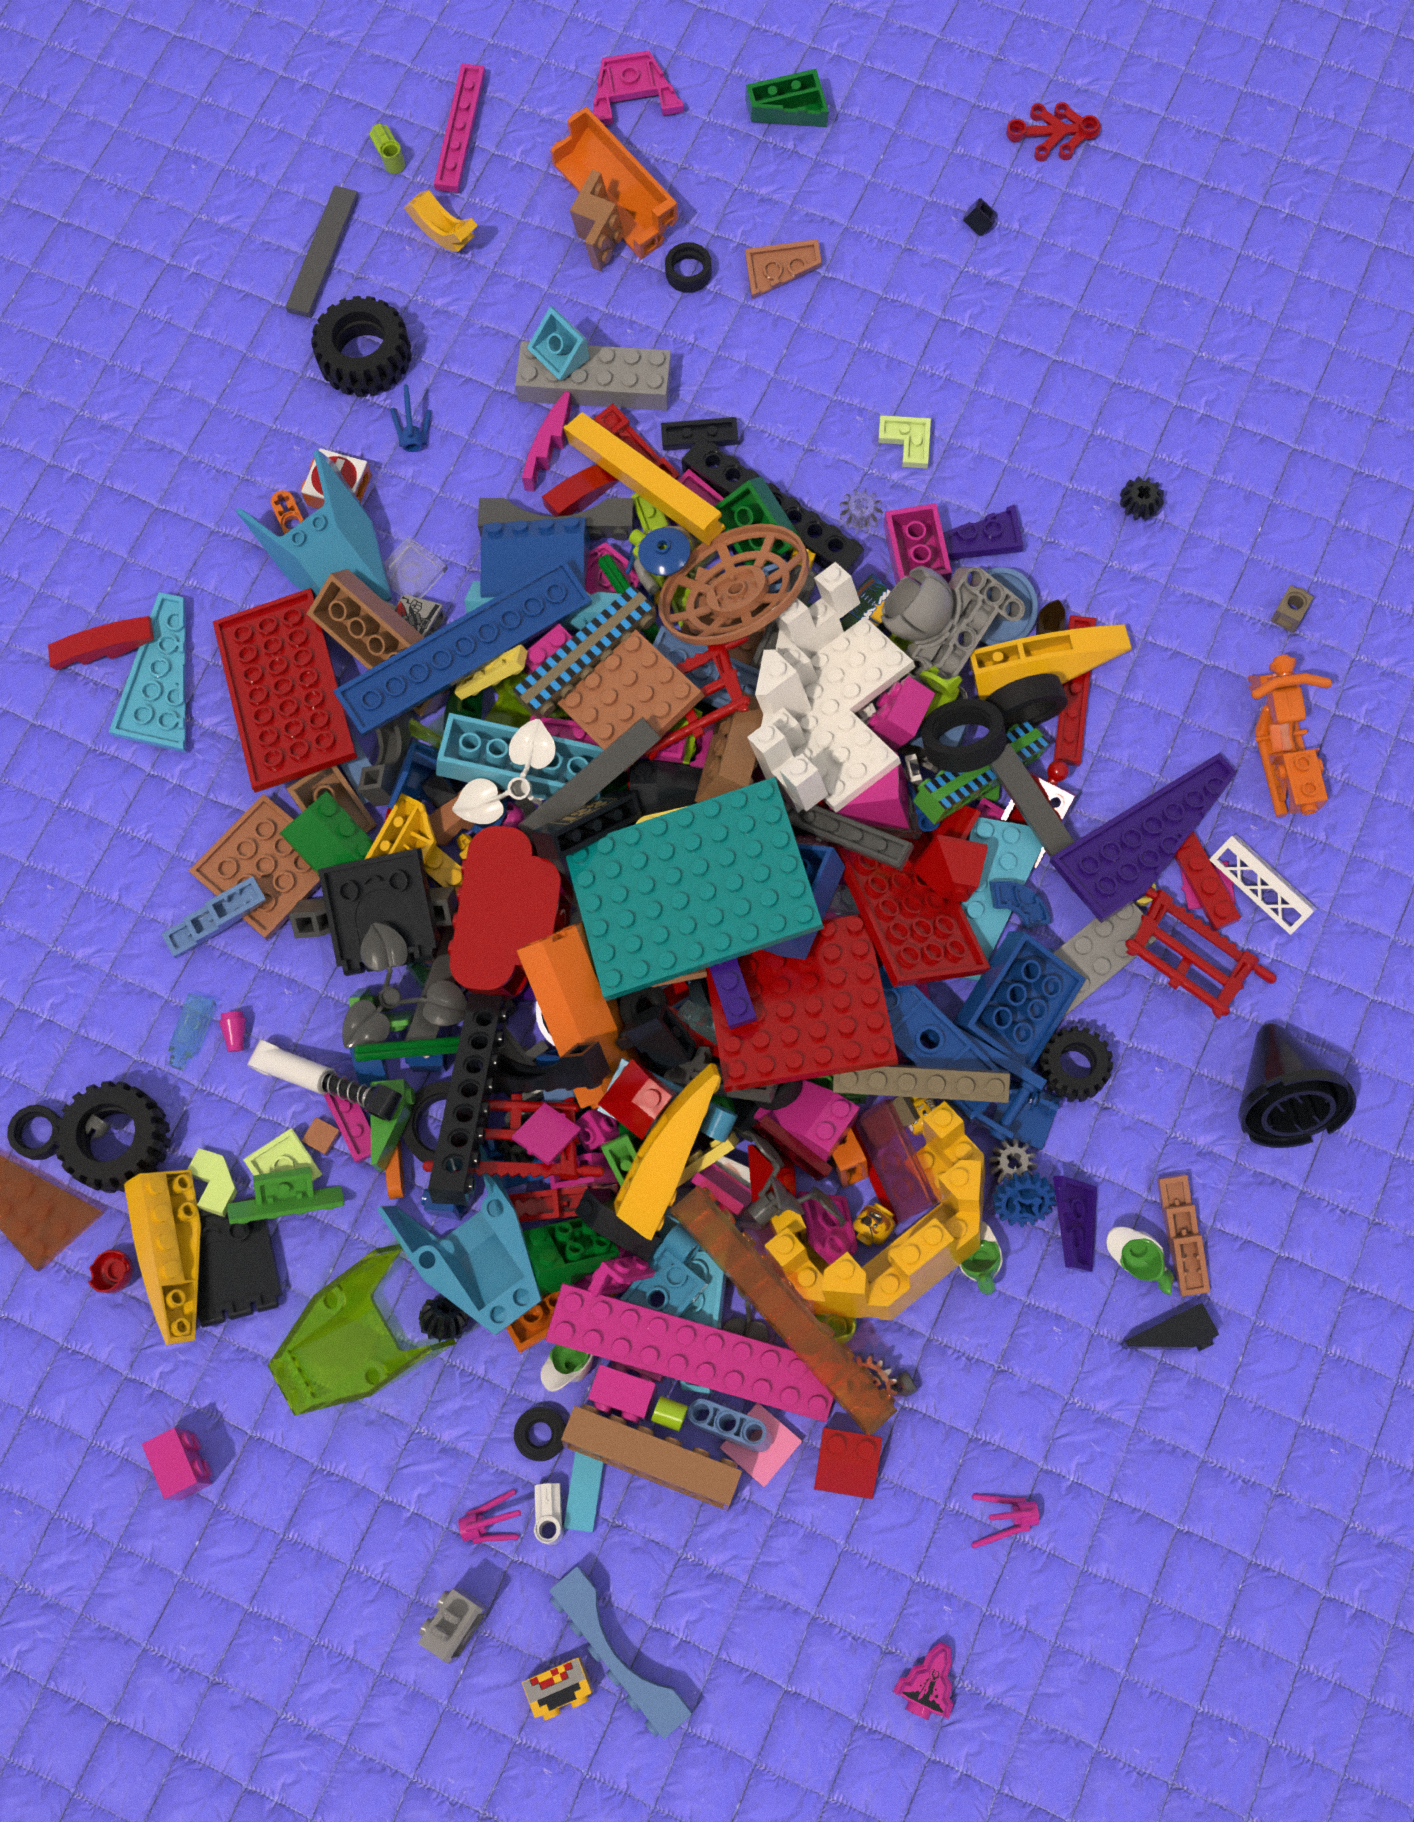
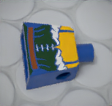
M872 573L856 590L860 604L840 619L843 620L849 613L858 620L866 617L882 632L884 629L888 630L881 616L883 615L882 607L890 591Z

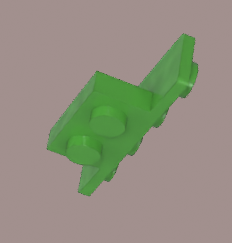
M310 1167L253 1175L255 1199L227 1204L230 1224H245L255 1220L275 1219L279 1216L301 1215L316 1210H332L336 1207L344 1206L345 1203L341 1186L313 1190Z

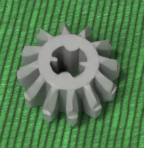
M1014 1139L1010 1147L1009 1143L1005 1140L1001 1142L1002 1149L996 1146L993 1148L992 1152L996 1156L989 1157L988 1162L997 1165L990 1169V1174L1000 1173L997 1183L1000 1184L1004 1177L1009 1180L1013 1179V1173L1015 1172L1019 1177L1023 1176L1024 1171H1028L1029 1176H1033L1029 1170H1036L1038 1165L1030 1162L1036 1157L1035 1152L1026 1154L1029 1148L1027 1143L1022 1148H1018L1019 1141ZM1012 1158H1015L1018 1162L1011 1169L1008 1167L1009 1160L1011 1161Z

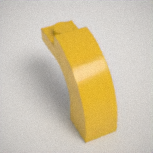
M430 190L420 192L403 207L427 236L452 252L460 251L474 237L472 231L478 226L472 218L459 220L450 215L440 205Z

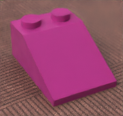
M802 1080L803 1085L799 1096L787 1107L778 1110L759 1108L755 1113L754 1118L756 1120L766 1114L827 1163L856 1121L860 1107L840 1094L833 1093L832 1090ZM785 1083L779 1084L777 1089L783 1086Z

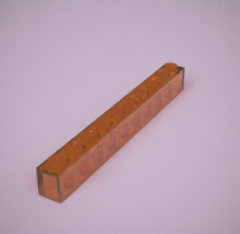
M697 1185L669 1211L866 1435L875 1433L897 1411L892 1405L895 1402L894 1398L884 1388L879 1390L872 1382L875 1377L865 1366L859 1367L854 1362L853 1358L855 1355L851 1349L844 1343L839 1345L832 1337L835 1334L834 1330L824 1320L820 1323L813 1315L815 1312L813 1306L805 1298L800 1300L794 1294L795 1286L784 1275L781 1278L773 1270L776 1265L765 1253L760 1255L753 1247L756 1245L753 1238L746 1231L741 1233L734 1226L736 1220L726 1209L722 1211L714 1203L717 1200L715 1195L706 1186L702 1189Z

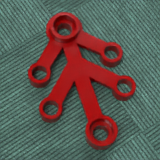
M1065 102L1056 104L1054 115L1048 112L1044 105L1036 103L1031 107V119L1034 121L1043 120L1048 125L1026 126L1023 120L1013 119L1007 125L1006 135L1014 143L1021 141L1024 137L1050 136L1043 144H1039L1035 148V159L1044 162L1048 159L1050 150L1066 135L1075 134L1068 143H1063L1060 146L1058 153L1060 159L1070 160L1073 157L1074 149L1085 139H1094L1100 134L1101 125L1095 116L1086 115L1081 117L1070 109L1069 105ZM1067 118L1073 124H1065L1061 120Z

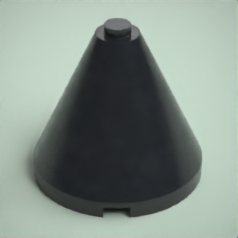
M1264 1025L1256 1034L1238 1112L1243 1133L1249 1134L1250 1140L1261 1146L1289 1148L1312 1143V1135L1327 1130V1133L1330 1135L1341 1128L1353 1115L1357 1103L1349 1080L1281 1025Z

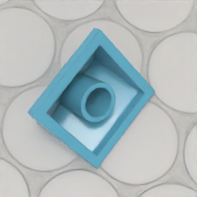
M550 306L527 349L561 381L589 360L587 339L553 306Z

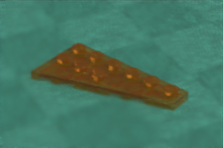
M0 1156V1230L34 1270L39 1272L99 1219L104 1212Z

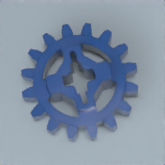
M1024 1171L1023 1176L1020 1177L1015 1172L1011 1180L1004 1177V1185H996L997 1193L992 1194L995 1213L999 1214L1001 1221L1008 1219L1010 1226L1014 1225L1015 1222H1019L1020 1227H1024L1025 1222H1030L1033 1226L1037 1218L1044 1221V1213H1052L1051 1205L1056 1204L1053 1185L1049 1184L1047 1177L1041 1179L1038 1172L1033 1174V1176H1029L1028 1171Z

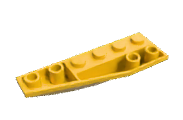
M1125 624L1087 627L1045 633L974 649L969 657V664L978 699L985 701L990 694L1002 686L1032 675L1054 674L1064 684L1130 651L1131 644Z
M710 1063L667 1107L637 1152L614 1201L616 1216L646 1239L652 1240L655 1232L661 1230L665 1219L664 1213L667 1207H671L675 1201L676 1187L703 1118L707 1114L712 1095L717 1092L721 1083V1077L715 1064Z
M191 1170L141 1173L128 1180L124 1187L133 1240L146 1292L165 1344L173 1345L193 1342L196 1335L201 1222Z

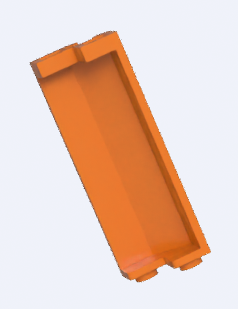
M586 106L579 112L572 114L567 120L569 136L562 141L556 142L550 149L552 164L579 193L592 169L602 174L609 201L617 206L624 230L622 240L642 260L662 245L665 240L662 236L669 225L674 226L678 220L677 202Z
M583 921L559 929L550 936L528 943L516 951L559 1056L562 1057L577 1043L599 1041L611 1073L602 1080L603 1083L594 1089H587L586 1087L573 1089L580 1108L591 1106V1109L599 1108L598 1102L605 1095L621 1059L625 1058L631 1061L633 1058L641 1065L642 1063L635 1046L621 1051L615 1043L619 1033L624 1030L626 1025L622 1020L616 998L605 1001L603 998Z

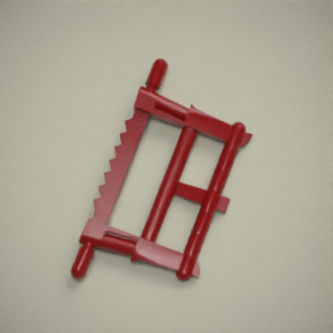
M749 635L735 641L708 646V651L695 653L694 658H686L685 663H677L676 668L685 675L714 660L721 678L703 686L700 690L707 697L726 687L732 702L699 719L692 708L685 714L689 724L662 737L643 754L644 757H649L652 761L658 756L660 750L692 734L695 739L705 735L703 728L736 711H749L747 706L751 703V699L743 694L737 676L738 669H733L728 653L729 649L732 650L746 643L749 640Z
M1151 887L1145 894L1146 897L1153 900L1147 914L1141 915V922L1133 939L1126 940L1125 946L1128 950L1125 953L1131 956L1137 955L1170 979L1167 984L1175 990L1179 986L1184 988L1212 1008L1213 1014L1218 1019L1230 1013L1228 1005L1236 994L1244 989L1242 983L1252 970L1254 974L1267 983L1273 984L1276 982V975L1261 964H1257L1259 959L1246 950L1244 952L1238 950L1234 943H1228L1226 937H1220L1219 932L1212 931L1210 925H1204L1201 919H1195L1193 913L1185 911V907L1176 906L1172 902L1173 898L1163 890L1155 891ZM1165 912L1173 915L1232 957L1236 964L1229 976L1159 928L1157 925ZM1151 935L1182 956L1176 969L1144 947ZM1191 963L1223 986L1216 998L1185 976Z
M511 1094V1100H488L491 1105L490 1111L511 1112L510 1129L486 1128L485 1139L513 1141L512 1136L521 1127V1112H536L545 1101H522V1094ZM574 1097L567 1098L563 1102H545L557 1112L565 1113L566 1118L576 1124L575 1114L579 1112L580 1106L574 1103ZM576 1136L560 1153V1163H551L548 1166L545 1163L481 1161L479 1169H475L474 1173L478 1176L487 1173L489 1177L498 1174L500 1177L509 1174L512 1178L519 1174L522 1178L531 1175L533 1178L542 1175L544 1179L551 1175H558L560 1179L577 1180L579 1175L581 1177H602L605 1170L602 1166L597 1165L578 1166L576 1144L579 1143V1140ZM434 1160L425 1161L422 1165L423 1170L431 1172Z

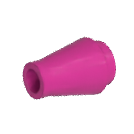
M243 1011L221 1013L219 1024L227 1046V1052L243 1051L246 1018L243 1017Z

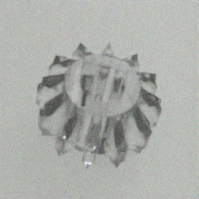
M866 488L863 490V493H859L854 489L853 494H846L844 502L840 503V520L845 522L847 529L855 527L856 534L860 528H863L868 533L870 526L876 528L878 520H881L883 516V511L881 510L882 502L877 500L876 493L868 495Z

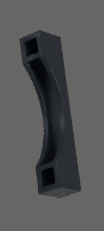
M599 1041L577 1043L560 1057L557 1064L548 1066H531L520 1063L498 1051L500 1054L499 1070H494V1094L504 1092L507 1095L518 1091L531 1093L536 1090L550 1092L556 1089L570 1091L581 1087L594 1089L603 1083L602 1080L611 1073V1069Z

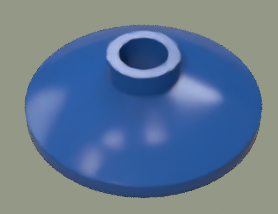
M670 527L658 528L648 533L641 541L638 550L639 560L643 568L656 576H669L677 573L687 564L691 553L687 537L681 531ZM667 545L664 550L659 549V547Z

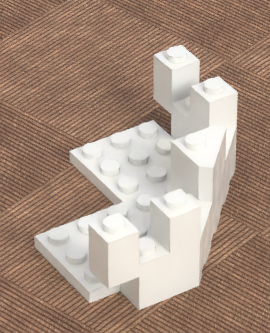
M834 562L814 577L821 599L808 608L796 597L792 604L775 619L779 628L776 649L763 651L755 693L763 712L762 724L760 728L747 737L765 779L776 777L782 797L797 813L803 809L807 812L822 799L836 813L901 763L899 756L854 713L914 669L915 665L909 656L866 617H863L845 632L843 631L840 618L859 605L860 601L851 575Z

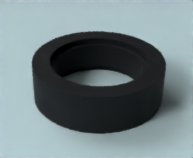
M1037 674L1018 679L997 689L985 699V701L993 704L1000 710L1003 716L1005 732L1013 725L1018 724L1020 726L1028 720L1034 726L1044 723L1059 714L1068 704L1060 678L1054 674Z
M960 699L945 703L933 710L925 718L921 727V737L928 761L936 768L947 772L963 773L981 769L994 762L1002 754L1007 743L1003 716L1000 710L993 704L979 699ZM975 724L989 729L988 734L984 738L967 746L953 747L939 742V738L945 732L957 726Z
M436 1082L421 1088L415 1093V1103L411 1104V1115L402 1132V1136L409 1150L423 1163L427 1160H434L436 1151L428 1148L421 1141L418 1130L419 1121L423 1112L431 1104L440 1100H447L450 1082ZM488 1119L484 1120L483 1126L485 1128H488Z

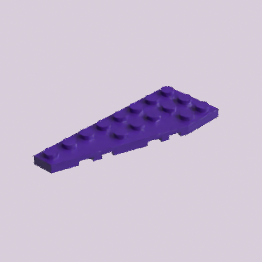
M1218 753L1051 857L1050 863L1098 921L1103 923L1145 896L1233 780L1237 772Z

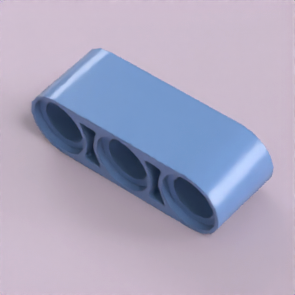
M697 1399L688 1407V1418L702 1432L754 1452H764L772 1444V1433L762 1421L706 1399ZM703 1410H709L708 1418L704 1421H698L699 1414ZM729 1420H736L734 1429L728 1432L724 1430L725 1424ZM756 1430H762L761 1439L752 1442V1433Z

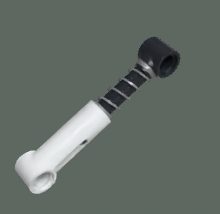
M259 1040L247 1063V1066L269 1077L275 1076L322 1095L329 1093L332 1096L338 1095L343 1100L348 1099L351 1103H358L369 1114L387 1122L391 1121L403 1096L397 1091L381 1084L367 1088L366 1084L359 1085L356 1080L348 1081L345 1076L340 1078L334 1069L286 1052L263 1040Z

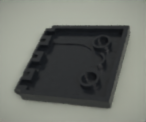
M421 848L318 869L337 967L342 966L345 976L365 973V969L367 972L373 971L365 966L360 955L361 943L372 923L387 925L402 936L408 950L407 960L403 965L413 964L415 960L419 963L437 958L436 948L441 946Z
M255 1197L243 1199V1200L236 1201V1202L254 1200ZM199 1211L201 1233L196 1330L198 1329V1318L202 1328L226 1322L224 1311H228L230 1320L253 1315L252 1304L256 1303L258 1313L279 1308L277 1297L283 1296L268 1220L261 1219L245 1224H230L228 1212L223 1217L208 1211Z

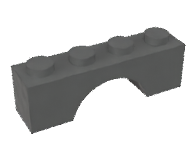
M412 709L376 730L379 743L377 761L374 766L362 767L358 791L375 807L388 805L392 789L408 751L415 714Z

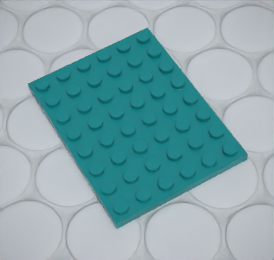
M776 777L608 833L607 836L566 856L605 1001L824 929Z

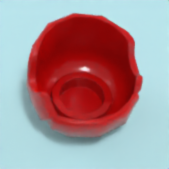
M106 1250L99 1254L89 1267L91 1280L88 1283L95 1291L114 1294L124 1290L131 1282L133 1275V1265L130 1257L120 1250Z

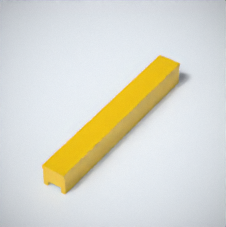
M583 412L563 427L568 443L706 545L709 546L711 541L725 529V525L718 521L722 516L719 510Z

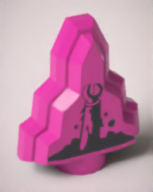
M939 1642L927 1653L923 1664L913 1666L907 1677L899 1678L892 1692L908 1701L906 1710L926 1720H929L931 1713L949 1719L954 1704L949 1698L952 1684L947 1677L952 1665L951 1647Z

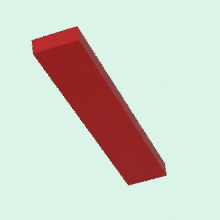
M1070 615L1068 630L1095 627L1096 618ZM1091 670L1062 684L1068 704L1058 714L1053 761L1061 760L1069 766L1077 767L1081 764Z

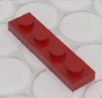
M1193 831L1174 858L1184 873L1214 931L1238 922L1241 916Z

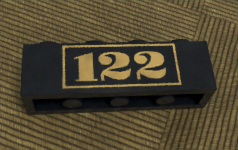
M614 790L531 831L539 858L560 860L607 836L608 833L617 831L640 819L642 813L635 791Z

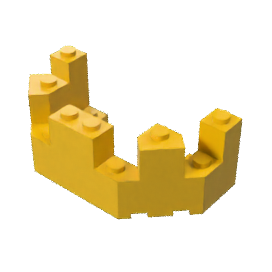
M945 1101L922 1118L926 1145L905 1161V1166L940 1204L862 1268L848 1252L829 1265L809 1245L808 1240L801 1244L788 1227L764 1245L774 1272L809 1314H837L841 1317L853 1318L874 1317L879 1318V1320L892 1321L980 1248L986 1173L985 1158L979 1148L965 1135L964 1121Z

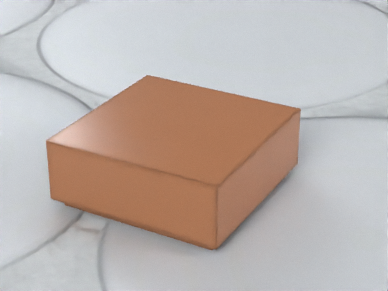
M315 1117L301 1142L327 1156L341 1131Z

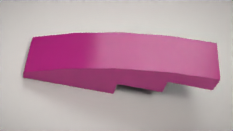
M565 391L537 432L522 475L524 489L527 491H535L539 469L549 470L553 448L564 449L566 434L563 427L569 424L572 409L570 392Z

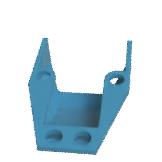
M318 449L313 453L325 502L316 512L285 535L277 536L259 523L257 518L241 508L236 510L237 514L288 580L302 591L311 588L315 599L331 573L349 569L383 601L392 599L373 521L335 463Z
M480 1143L478 1151L481 1153V1161H490ZM487 1173L483 1174L488 1196L483 1200L481 1210L445 1238L437 1237L397 1206H380L377 1211L423 1280L494 1335L499 1334L542 1301L517 1211L497 1174L491 1177Z

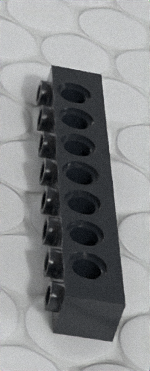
M701 437L682 458V472L685 473L690 469L723 498H726L748 480L760 477L754 470L746 469L740 465L735 457L727 456L721 452L713 442H707ZM710 465H717L718 467H716V468H709L708 466H710ZM734 478V479H737L738 481H736V482H730V481H728V480ZM766 482L789 520L799 521V523L792 525L803 540L805 548L816 555L814 563L826 569L836 562L849 575H852L863 562L864 549L857 540L844 536L836 526L828 525L822 521L820 516L814 511H808L803 508L795 498L787 497L781 493L779 488L773 483ZM811 534H817V535H819L820 537H818V538H811L809 535H811ZM832 548H838V549H840L841 551H839V552H832V551H830V549H832Z
M469 994L428 1185L432 1203L468 1205L469 1195L475 1192L476 1179L473 1175L474 1170L480 1167L481 1153L478 1150L480 1143L485 1141L486 1128L483 1125L484 1120L489 1119L491 1105L488 1100L489 1095L494 1094L495 1091L494 1070H499L500 1066L498 1049L504 1045L505 1033L502 1030L503 1024H507L509 1020V1007H505L502 995Z

